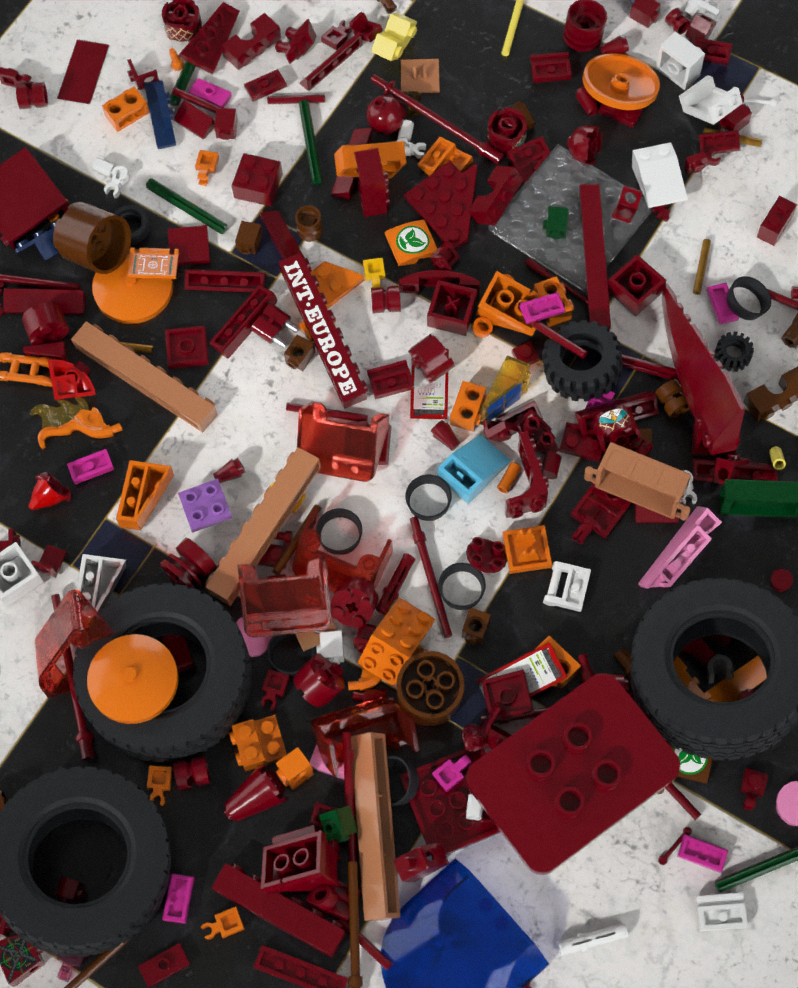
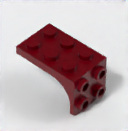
M528 431L519 433L518 452L530 488L524 494L506 500V518L511 517L515 519L527 512H540L547 504L549 482L547 476L542 475V461L539 456L536 457L535 441L533 437H529Z

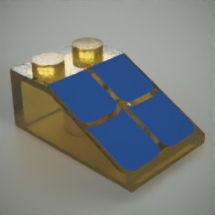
M506 356L482 405V425L483 420H493L520 400L523 392H528L531 385L529 381L532 373L529 372L530 364L511 356Z

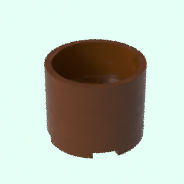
M76 202L68 206L69 210L61 219H57L53 232L54 247L58 249L62 258L96 273L108 274L115 271L124 262L131 245V230L127 221L118 215L85 202Z
M436 651L424 652L410 657L401 667L397 677V699L405 716L422 726H438L452 719L458 712L464 693V678L458 664L446 654ZM434 683L436 690L431 689L430 692L427 691L426 684Z

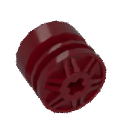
M578 0L570 5L563 30V39L570 48L579 52H589L600 45L607 22L605 8L594 0Z
M187 537L176 547V551L180 555L179 558L170 553L167 556L170 562L164 559L160 563L166 576L175 585L188 586L189 589L191 587L195 589L192 583L197 587L202 585L197 576L198 574L208 579L218 569L211 557Z

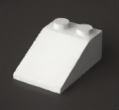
M671 142L633 150L632 169L641 191H643L648 208L687 200L677 155Z

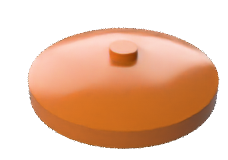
M612 53L596 56L587 63L583 73V84L587 92L597 101L616 109L637 110L645 108L655 101L660 89L659 78L650 66L637 58L624 54Z
M129 250L124 262L115 271L108 274L95 273L92 292L98 308L108 318L120 323L137 324L156 317L165 309L172 296L173 280L128 278Z
M138 634L121 636L104 645L93 658L87 675L88 692L98 710L111 720L125 724L142 723L158 716L173 700L178 687L177 665L170 651L158 640Z

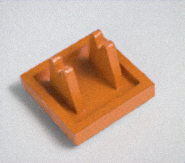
M545 525L502 531L509 574L552 568Z

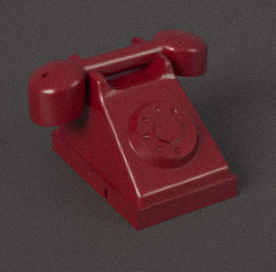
M321 830L263 847L261 889L264 892L314 891L311 896L313 904L322 910L332 908L338 900V893L333 888L340 886L337 879V860L341 859V856L338 854L339 843H337L336 839L328 841L326 834Z

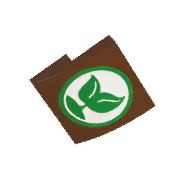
M670 745L680 760V771L677 776L707 784L712 758L705 759L697 757L696 754L690 755L682 752L681 748L678 750Z

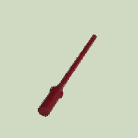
M531 258L526 260L525 265L539 273L541 277H554L547 268H544ZM564 284L567 291L588 304V299Z

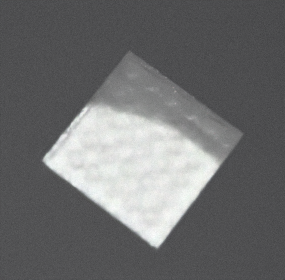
M557 144L550 155L541 163L537 171L530 176L529 180L514 195L495 226L489 225V231L586 293L587 284L579 186L584 184H600L606 267L648 217L654 207L648 208L645 198L641 196L637 212L630 224L612 218V213L619 203L624 185L593 165H585L573 159L569 150ZM631 192L625 194L627 201L634 202L636 200L635 194ZM548 206L568 207L566 239L546 237V229L542 228L543 217L548 215Z

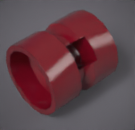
M35 82L32 86L28 83L16 85V97L20 110L31 109L32 105L36 108L48 106L45 82Z
M399 285L390 286L387 290H384L383 287H371L373 314L384 313L386 309L389 312H401Z
M205 755L192 757L190 762L186 759L173 762L175 779L179 790L191 788L193 784L197 786L210 784Z

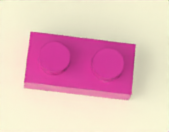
M106 449L67 464L75 485L114 470Z

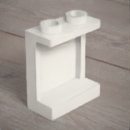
M709 75L679 95L684 113L713 125L742 104L739 88L734 87L728 92L715 87L713 77Z

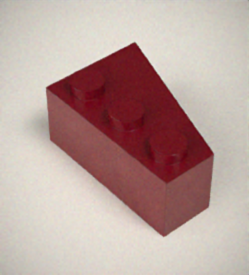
M374 148L354 152L364 217L386 214L387 206L390 205L389 180L387 172L383 173L379 149Z

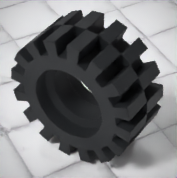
M734 331L733 335H731V332H728L726 336L722 335L721 339L718 340L715 349V359L717 358V361L722 363L723 369L727 366V371L731 372V369L734 368V372H738L739 368L743 370L745 366L749 365L754 348H752L753 342H749L750 338L748 336L743 338L744 333L738 336L736 331ZM729 346H736L741 349L742 355L732 357L727 354L726 349Z

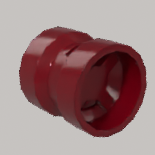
M680 8L673 9L665 18L668 26H672L673 31L679 35L686 32L691 24V20L683 16Z

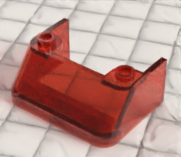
M314 508L297 545L292 565L295 577L315 584L317 587L333 594L342 580H347L354 576L369 580L375 586L374 589H376L393 553L392 540H387L380 557L366 554L359 559L357 566L318 550L321 544V537L316 532V525L320 518L318 509Z
M392 697L377 698L317 717L311 721L312 733L323 763L335 778L340 777L338 768L343 764V760H341V751H343L342 732H351V737L369 732L385 734L386 744L392 748H401L404 744H408L415 752L419 751L414 718Z

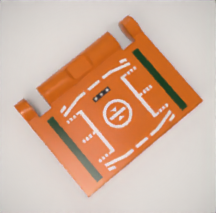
M131 247L127 277L176 279L179 249H174V255H170V249L139 248L138 254L135 253V248Z

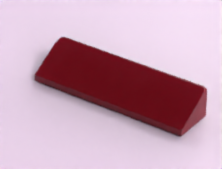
M358 32L301 80L299 82L300 85L307 91L315 87L362 46L361 33Z
M372 128L354 129L349 145L370 144L373 136ZM337 176L331 195L350 200L358 177Z
M279 211L260 213L261 221L283 260L298 253L302 254Z
M185 269V290L253 292L259 285L265 287L266 272Z
M259 285L209 344L229 359L250 335L252 325L263 314L265 308L270 303L274 305L277 303L278 300L275 293Z
M5 288L3 292L4 313H25L31 307L33 309L39 308L41 303L53 302L59 305L63 314L84 315L86 296L83 290Z
M646 391L576 411L575 415L582 435L595 432V416L598 413L607 412L619 406H626L634 415V420L659 414L656 394Z
M693 457V480L714 482L716 459ZM750 462V464L735 465L733 479L777 481L778 470L773 467V464ZM722 468L720 471V476L723 480L728 478L726 468Z

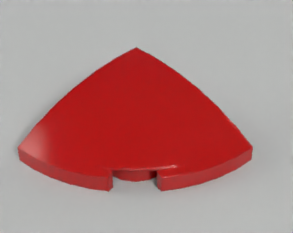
M48 360L55 400L96 395L94 386L85 372L80 371L74 364L64 360Z

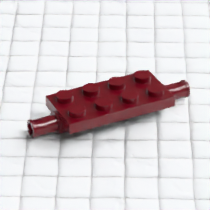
M642 439L635 452L647 456L650 450H652L653 445L651 442L646 445L647 440ZM593 483L571 512V516L581 522V525L571 536L575 542L579 539L578 543L583 544L591 531H595L606 539L632 502L600 490Z

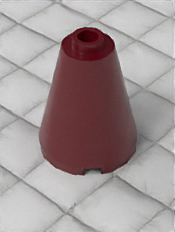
M261 763L225 802L226 808L224 812L230 820L234 819L238 822L285 803L288 800V795L283 797L282 792L285 789L272 770L267 772L264 768L267 764Z

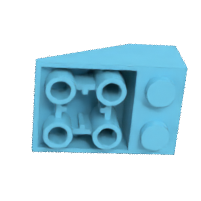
M480 434L452 453L437 468V475L448 483L452 491L469 504L511 460Z

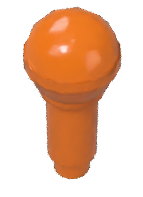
M170 48L171 67L175 71H180L184 66V61L178 57L174 48Z

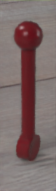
M685 827L682 835L666 854L658 858L660 865L667 863V858L681 843L684 834L691 835L692 830L690 827Z

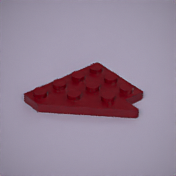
M450 160L404 194V198L443 242H450L454 249L457 250L469 240L472 215L468 210L474 202L478 167L474 164L461 173Z

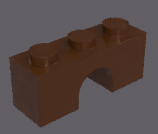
M798 367L782 374L778 383L783 390L782 393L774 394L770 392L765 384L746 393L743 402L756 421L761 419L767 420L780 409L784 411L792 406L793 402L798 400Z

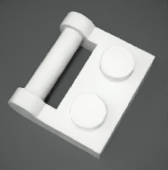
M557 561L553 562V573L548 593L545 595L543 603L549 606H558L581 612L591 569ZM565 572L568 575L563 596L559 598L556 597L561 573Z

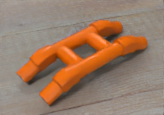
M7 352L0 353V362L11 363L9 372L0 371V381L9 380L53 387L50 377L38 375L40 365L49 368L48 360L52 358L17 355ZM20 363L32 364L29 375L18 373Z

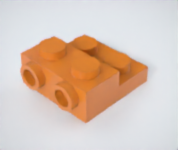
M275 715L256 721L251 719L232 725L233 732H229L232 745L237 744L239 750L238 753H235L238 766L243 765L245 771L255 769L261 763L271 764L277 762L287 755Z

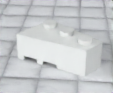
M87 554L82 555L72 613L73 623L88 625L91 619L97 616L96 613L105 607L126 569V560Z

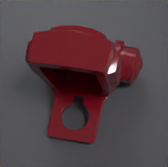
M495 703L481 727L472 723L464 727L462 737L466 750L470 752L472 750L478 751L483 746L493 749L511 736L510 733L492 724L501 710L500 703Z

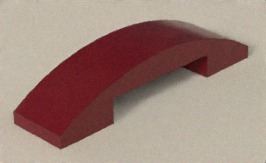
M447 270L417 272L399 280L400 293H419V286L436 287L438 280L476 289L477 295H479L480 282L462 273Z

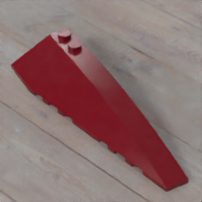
M666 283L662 291L666 334L682 390L695 418L696 429L701 432L703 444L705 447H708L711 455L736 450L745 407L729 374L721 371L723 365L720 361H715V353L712 349L707 350V341L697 326L689 323L691 322V317L689 314H684L683 305L677 303V296L669 284Z

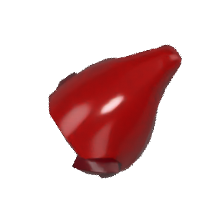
M43 472L35 476L38 481L33 489L28 507L31 510L54 506L63 500L69 502L71 500V492L68 487L65 489L54 476L48 472Z

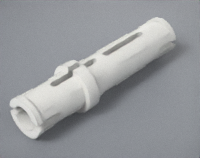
M621 923L586 934L577 933L575 937L557 941L561 956L579 950L584 952L589 947L605 944L624 937L627 938L628 931L625 923ZM613 932V935L595 939L598 936H602ZM590 939V941L572 946L573 943Z

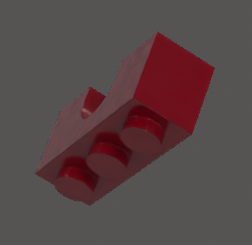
M265 12L250 23L254 38L243 40L234 35L222 44L224 57L238 70L247 66L251 60L263 54L268 47L276 44L281 38L280 26Z
M495 167L487 180L493 191L486 196H477L468 210L477 224L494 226L497 224L523 182L515 167Z

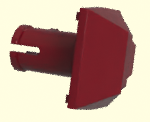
M307 19L299 29L288 27L285 36L287 39H292L291 42L278 40L275 44V50L278 53H284L289 64L304 56L314 44L317 36L310 20Z
M532 409L514 423L517 424L518 434L528 431L529 437H533L538 453L541 452L546 455L548 451L554 453L559 451L555 442L556 438L551 432V427Z

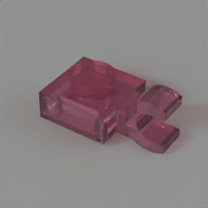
M59 954L57 960L63 963L57 978L69 982L73 966L80 968L84 956L77 957L75 955L69 957Z

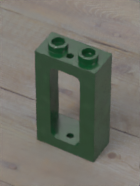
M725 479L719 494V515L796 518L798 515V482Z

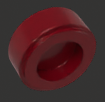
M785 569L774 571L770 578L771 586L780 592L787 591L793 583L792 574Z

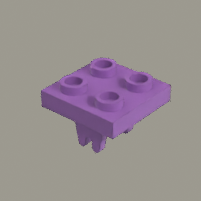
M218 479L178 493L192 533L232 519Z

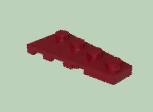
M222 2L209 20L180 52L178 57L213 74L223 52L222 44L228 40L240 10Z

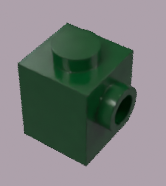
M548 206V215L543 217L542 228L546 229V237L566 239L568 207Z
M350 806L319 815L328 841L336 839L337 843L350 840L349 835L358 832Z

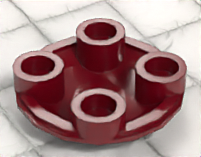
M474 537L467 546V559L479 571L496 573L501 571L507 562L504 551L505 546L499 541L493 542L488 539Z

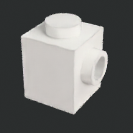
M342 631L320 632V645L316 646L317 653L324 656L331 663L340 664V662H344Z

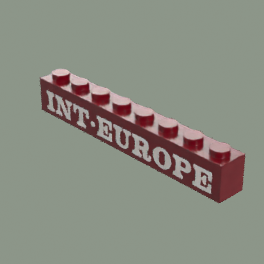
M298 253L279 261L282 276L344 409L367 400L366 392L369 391L365 381H361L358 376L360 370L357 363H352L350 359L352 353L349 346H344L341 340L344 339L340 327L336 328L333 323L336 321L332 310L328 311L325 304H328L323 292L319 293L318 291L319 283L315 275L311 276L309 271L311 266L308 259H304L302 254Z

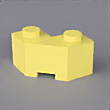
M398 12L390 14L385 32L377 34L371 52L390 61L400 58L411 38L416 34L417 21Z

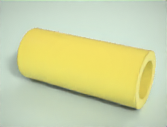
M777 446L772 447L769 454L773 467L776 470H782L786 466L782 450Z

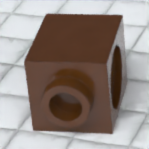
M241 221L235 239L237 251L243 254H257L263 235L260 224Z
M296 335L284 352L286 364L292 369L303 371L316 353L314 343ZM296 353H303L301 356H295Z
M470 608L462 629V638H465L464 640L470 644H482L491 620V614ZM477 624L481 627V630L474 632L470 629V626Z

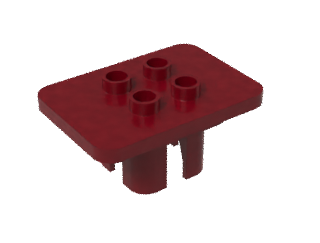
M600 673L592 676L475 761L467 771L466 782L470 792L526 867L535 874L546 875L552 873L672 783L680 771V760L618 680L609 674Z

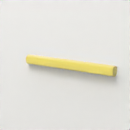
M516 0L502 50L503 56H508L510 53L524 0Z

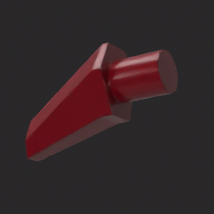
M365 689V692L354 691L352 700L363 701V705L385 698L388 689Z

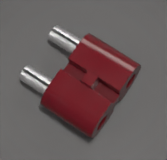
M270 303L263 311V314L254 322L251 331L269 344L275 342L282 348H285L287 342L278 336L280 331L287 327L297 333L299 327L290 321V315Z

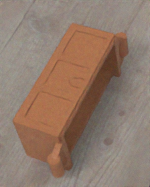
M611 442L598 470L590 466L585 468L584 479L594 483L595 487L671 519L675 517L681 520L688 519L690 508L681 504L691 477L687 472Z

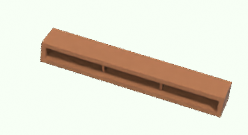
M86 321L71 339L77 350L203 433L217 416L213 401L208 398L203 399L192 387L186 388L177 377L173 376L171 378L162 367L153 366L148 358L143 355L138 356L128 345H121L115 336L111 334L106 335L98 325H91Z
M297 447L295 452L290 453L286 466L278 471L275 477L276 481L272 487L269 486L266 489L264 499L255 506L252 512L253 516L249 522L246 521L243 524L241 534L230 544L228 554L220 559L218 569L208 577L205 588L210 595L229 606L232 605L322 467L319 458Z
M369 732L351 737L352 750H354L355 759L352 760L364 921H382L401 917L397 869L394 863L396 857L385 734Z

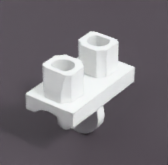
M688 0L684 15L689 19H693L696 14L703 13L718 22L720 10L717 9L718 4L714 3L713 0Z

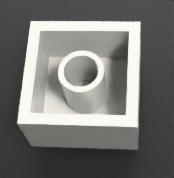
M674 32L660 45L656 69L686 90L700 77L705 53L699 47L690 43L684 36Z
M17 542L0 552V597L8 607L44 583Z

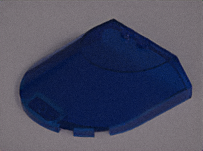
M456 858L400 909L401 918L391 920L381 946V952L393 963L389 970H386L381 965L386 988H525L549 966L548 961L529 936L474 874Z

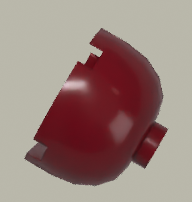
M380 95L374 98L367 106L366 117L368 124L377 134L378 132H383L386 135L395 132L402 126L404 116L406 118L403 105L398 99L390 95Z
M580 126L568 137L567 147L576 162L585 165H594L597 159L593 158L596 152L600 154L602 145V132L598 131L600 129L599 126Z

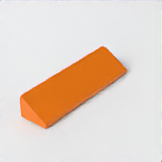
M756 656L734 672L732 681L725 678L709 689L707 692L712 695L710 701L734 702L742 690L753 689L766 680L767 675L762 660L759 656Z

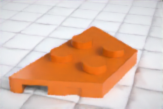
M326 261L310 272L311 276L315 275L318 280L319 287L317 288L319 293L323 292L328 304L325 305L327 309L365 281V277L362 274Z

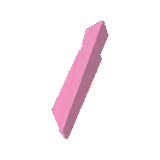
M696 507L638 585L646 589L650 587H671L711 541L712 538L708 534L722 522L708 508Z

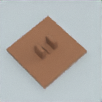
M439 59L401 60V91L403 93L408 91L439 93Z

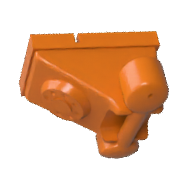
M496 271L478 305L476 316L479 318L472 324L473 333L477 337L486 338L492 332L494 325L532 336L536 330L533 328L535 322L526 324L519 305L543 296L534 291L530 292L531 289L516 282L511 275Z

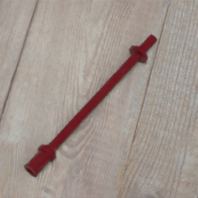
M375 74L371 77V82L384 89L383 95L392 94L478 149L481 157L485 156L497 165L502 161L504 154L491 147L489 142L481 143L394 87L395 81L391 80L388 83Z
M54 594L51 596L54 613L51 614L50 620L57 623L79 731L75 739L79 743L81 760L89 761L96 758L92 743L94 737L93 733L87 730L85 715L78 702L74 688V662L65 619L69 617V612L63 611L60 595Z

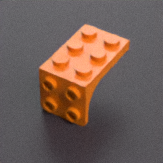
M398 597L371 635L358 660L359 666L387 683L395 685L401 667L412 657L436 619Z

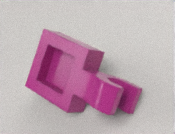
M464 755L455 764L449 759L435 770L432 775L442 788L448 792L464 779L460 772L471 766L472 761L467 755Z

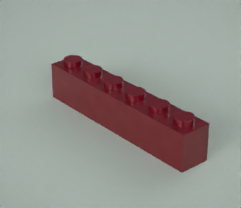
M225 863L211 887L216 893L333 959L346 935V932L343 930L344 926L333 919L331 922H328L322 918L324 916L323 913L314 908L310 911L302 907L304 903L297 898L292 897L288 899L284 897L283 891L264 892L261 889V878L254 874L249 877L243 873L245 870L234 863L232 866Z

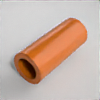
M511 462L500 480L497 489L502 493L507 494L521 470L518 464Z

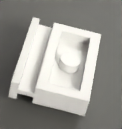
M743 892L696 897L700 932L748 927Z

